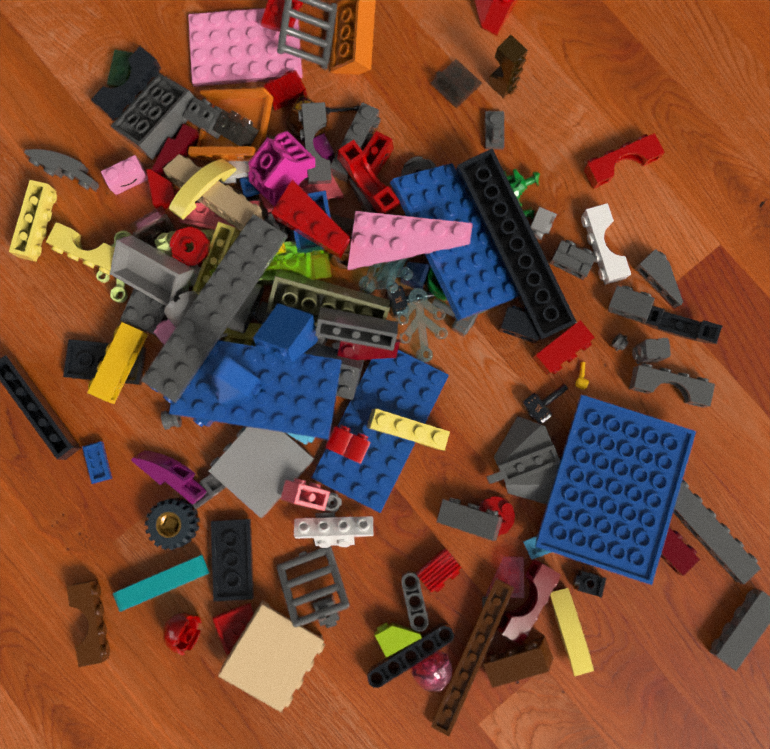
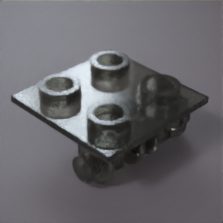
M457 59L443 72L438 71L435 74L436 78L431 82V85L456 108L482 84Z

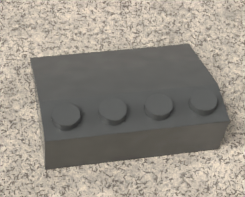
M159 73L110 127L144 155L153 160L160 154L168 137L173 139L183 124L188 121L183 115L194 96L188 89Z

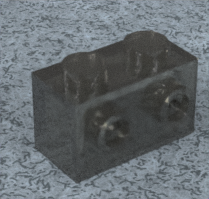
M223 109L212 128L213 131L239 146H251L259 130L253 127L254 123L245 117L241 120V115L232 110L228 113Z

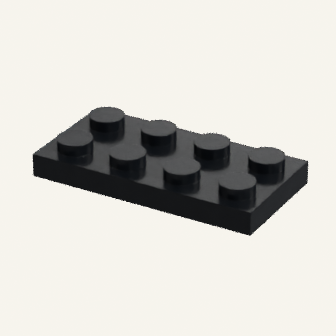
M69 339L63 377L83 380L95 378L98 372L97 366L100 361H103L106 355V348L110 343ZM142 346L124 384H142L141 379L143 377L146 347Z
M251 519L211 521L213 601L254 599Z

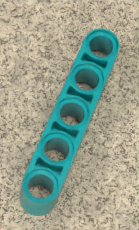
M203 555L112 594L118 610L121 612L207 575L210 572Z

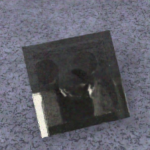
M163 206L129 224L136 238L156 249L154 240L160 234L177 231Z

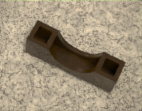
M512 35L497 47L495 59L500 66L490 75L488 85L503 99L508 94L512 95L517 89V83L520 80L519 76L523 71L522 67L527 60L525 58L528 50Z

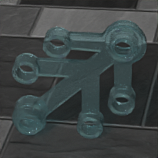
M406 258L369 266L367 275L359 280L360 291L367 294L372 293L375 289H387L390 293L397 291L398 284L391 279L387 282L380 280L383 277H402L406 281L410 280L413 277V272L408 267L394 269ZM380 267V270L375 274L376 268Z
M416 288L409 293L410 303L396 317L398 324H407L409 315L414 309L416 310V317L407 329L399 335V340L402 344L409 343L411 335L418 327L420 349L417 351L416 357L422 362H429L433 357V352L428 348L426 327L435 333L438 339H445L448 336V331L445 328H440L424 315V308L433 314L435 320H443L446 313L443 309H437L427 300V293L423 289ZM417 294L421 296V301L416 300ZM438 311L442 314L441 318H438L436 315ZM401 315L405 317L404 323L400 321ZM440 330L444 332L443 337L439 335ZM404 334L408 337L406 342L402 339ZM424 351L428 352L427 358L423 357Z

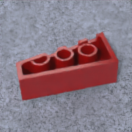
M292 179L271 212L273 218L336 257L341 258L350 244V237Z

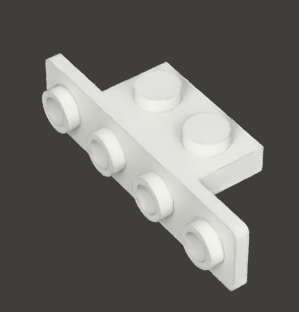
M372 516L299 518L294 520V538H314L315 545L322 548L333 545L348 547L355 545V537L373 536Z

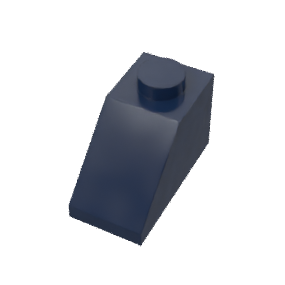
M408 262L406 267H402L399 274L401 284L422 292L430 265Z

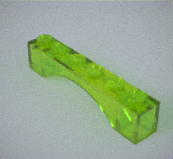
M324 249L314 250L311 255H305L304 252L293 253V257L285 258V255L274 256V260L270 262L265 270H291L303 274L312 280L332 277L329 253H324ZM216 264L215 268L210 270L211 276L219 264Z

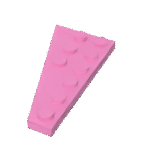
M356 211L348 270L414 257L424 253L428 254L438 250L470 245L472 223Z

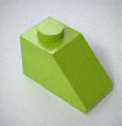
M386 622L378 626V631L375 632V637L386 657L422 638L419 631L393 622L389 625Z

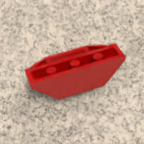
M475 0L481 28L498 36L518 0Z

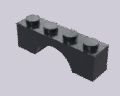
M141 46L128 58L131 65V74L127 82L117 88L103 86L91 99L93 104L112 121L122 114L126 106L135 100L136 95L146 88L147 83L153 77H156L161 69L157 59Z

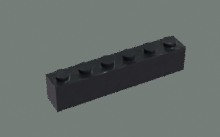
M8 355L3 356L0 359V382L57 460L68 459L80 450L81 447L18 360Z

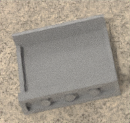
M247 427L246 429L242 428L237 433V439L233 444L230 442L223 449L225 453L220 458L217 457L212 461L209 472L262 518L281 498L285 481L294 482V478L297 479L315 458L284 432Z

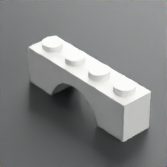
M608 203L586 209L581 217L582 225L584 228L586 227L588 232V243L592 245L593 255L596 256L595 262L599 266V277L604 281L605 285L624 280L631 275L626 257L612 253L604 241L605 230L614 221Z

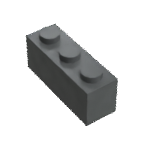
M452 497L449 500L443 499L437 523L492 541L497 540L503 517L498 516L499 512L490 509L484 512L479 510L480 506L471 503L465 506L460 504L461 500Z

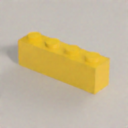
M123 322L115 329V337L112 343L108 344L105 351L106 355L103 361H100L98 364V372L95 378H92L89 382V390L87 392L112 404H115L148 336L145 332Z

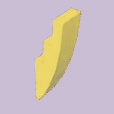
M569 588L551 592L549 597L574 676L594 671Z

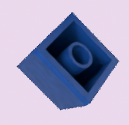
M279 303L253 337L256 348L260 353L269 354L279 360H286L291 363L318 342V337L315 336L316 328L313 315Z

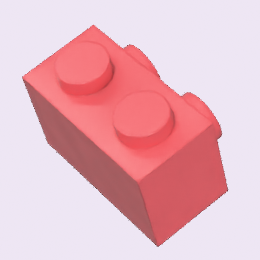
M294 478V482L285 481L281 500L325 511L329 491L320 489L321 485L310 482L309 486L305 485L306 481Z

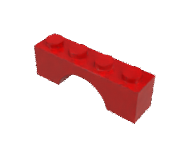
M655 133L649 136L644 134L636 142L631 143L629 141L616 151L611 149L600 158L594 157L587 161L584 172L592 188L595 189L611 181L615 175V164L619 161L632 160L643 167L659 160L665 151Z
M353 139L338 150L337 159L376 212L391 214L399 206V199L389 186L381 183L375 176L367 162L366 155Z

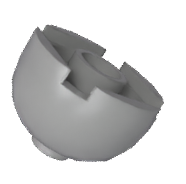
M196 291L182 293L179 295L180 299L177 302L172 300L166 306L164 314L174 326L177 327L198 297Z

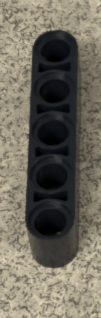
M440 623L422 634L421 639L373 665L368 671L367 680L369 685L373 688L382 687L448 645L454 638L451 626L447 623ZM442 629L450 631L449 636L446 638H441L439 632ZM431 640L433 642L432 647L424 648L422 646L423 641ZM407 651H414L416 656L413 659H407L405 657ZM395 661L399 664V667L396 670H391L388 664ZM375 672L382 675V678L378 681L371 678V675Z

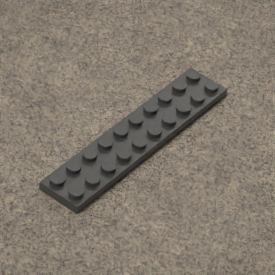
M252 215L141 379L142 382L177 403L287 239L285 233L256 215Z

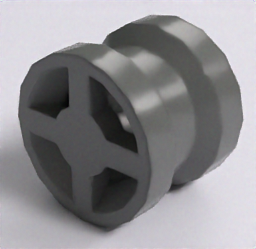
M166 410L161 412V421L165 430L173 426L177 428L182 426L181 416L171 415Z

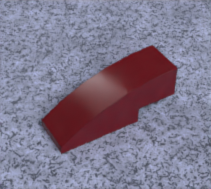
M183 124L175 140L168 137L152 170L164 176L166 174L163 168L179 154L187 158L189 147H195L198 143V131Z

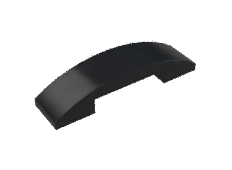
M652 306L646 324H644L671 335L709 344H717L722 325L705 320L700 322L665 312L664 309Z

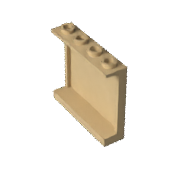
M262 600L220 668L219 677L282 712L284 707L290 705L294 690H298L304 680L302 677L305 672H309L313 667L314 657L322 652L325 646L323 635L320 634L318 636L302 626L293 627L289 618L273 610L267 602Z

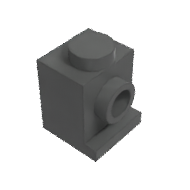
M333 595L313 602L315 611L336 604ZM339 612L326 617V620L320 621V626L325 625L326 628L337 625L336 621L340 620Z

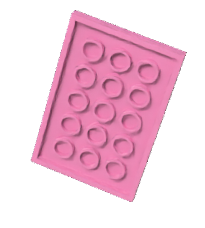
M265 9L189 14L192 83L194 86L277 80L285 72H293L294 70L297 71L300 78H303L301 58L287 53H277L280 32L261 26ZM296 19L294 25V29L299 30L298 19ZM292 36L286 37L285 45L301 50L300 39Z

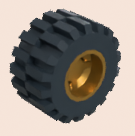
M174 498L160 501L150 509L152 512L147 513L146 517L149 520L145 521V526H148L145 532L146 534L150 533L148 539L150 541L154 540V545L157 547L161 546V549L166 550L169 548V550L182 547L191 542V539L197 535L195 531L199 530L197 522H200V518H196L195 515L198 512L193 510V505L191 503L187 504V500Z

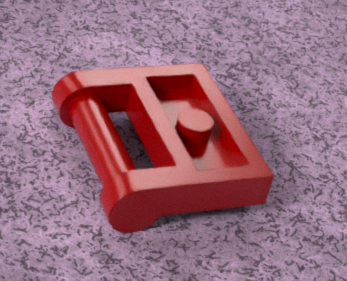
M268 0L261 20L262 27L280 32L285 0ZM292 0V9L299 11L304 3ZM289 18L288 27L294 29L295 18Z

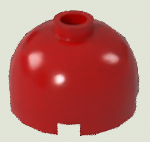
M186 612L178 613L171 617L163 627V639L168 649L179 655H185L184 652L186 650L191 651L201 633L200 629L197 630L198 623L202 624L200 617Z

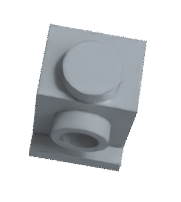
M539 207L531 224L536 239L541 240L545 233H549L557 214Z

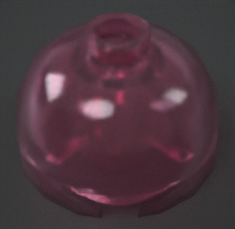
M435 652L434 656L424 659L412 667L413 672L411 673L419 687L425 691H441L449 683L452 677V666L446 653Z

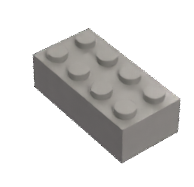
M131 235L116 240L110 275L167 306L172 300L177 302L180 299L179 295L188 292L194 269Z

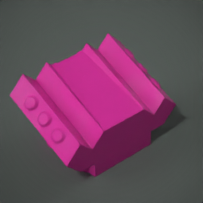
M288 131L277 134L274 140L267 137L248 162L250 170L248 173L249 182L275 207L292 179L299 185L301 181L308 178L307 170L315 168V157Z

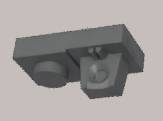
M504 111L485 112V149H504Z

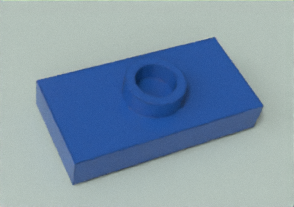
M103 441L83 446L91 484L113 479Z

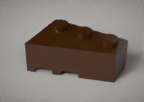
M543 636L523 645L509 648L505 652L492 653L487 656L488 658L483 665L490 684L494 688L549 672L554 658L546 637Z

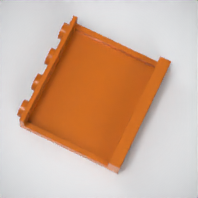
M241 87L240 89L224 88V90H216L210 88L208 90H200V94L212 104V108L215 106L225 111L224 116L230 121L219 139L200 129L197 147H189L188 154L198 161H217L220 159L225 161H250L266 139L273 96L263 87L253 89Z

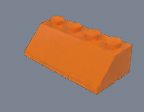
M341 0L336 3L337 13L332 40L331 73L359 75L371 70L376 0Z

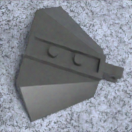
M518 416L494 455L500 472L486 476L489 484L503 479L508 494L547 504L560 459L546 427Z

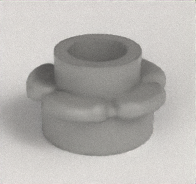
M336 493L329 494L325 508L326 511L336 512L339 510V506L342 505V500Z

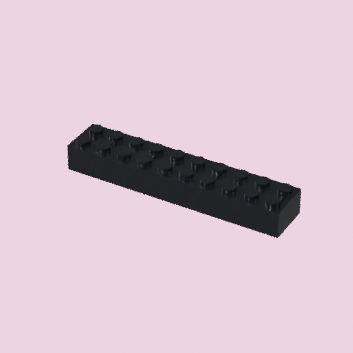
M493 148L458 164L456 172L518 295L517 298L524 312L527 313L539 336L538 340L577 323Z

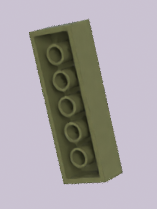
M278 269L266 312L271 313L279 303L313 315L315 326H317L320 307L386 320L390 309V300Z

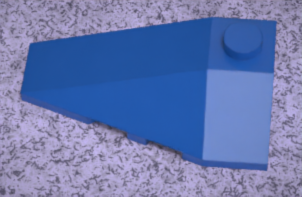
M225 356L214 374V386L217 387L215 391L217 395L216 402L225 406L252 399L253 395L257 396L260 392L262 381Z

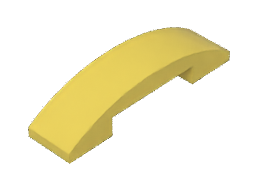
M224 159L206 165L182 186L171 202L169 209L181 219H184L196 208L195 201L219 179L222 182L226 181L236 171V168Z

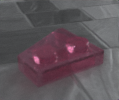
M503 557L486 592V597L489 596L497 578L515 587L511 597L524 598V557Z

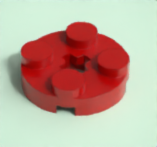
M186 227L179 229L170 240L172 256L187 266H198L209 254L210 240L203 231L197 228ZM193 242L194 249L188 252L186 243Z
M492 496L484 499L478 505L481 511L486 512L487 509L497 510L499 512L498 515L503 517L498 536L506 534L512 528L515 521V512L513 506L507 500Z

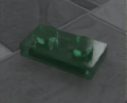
M114 49L107 80L109 87H120L129 79L131 65L128 58L133 54L132 52Z

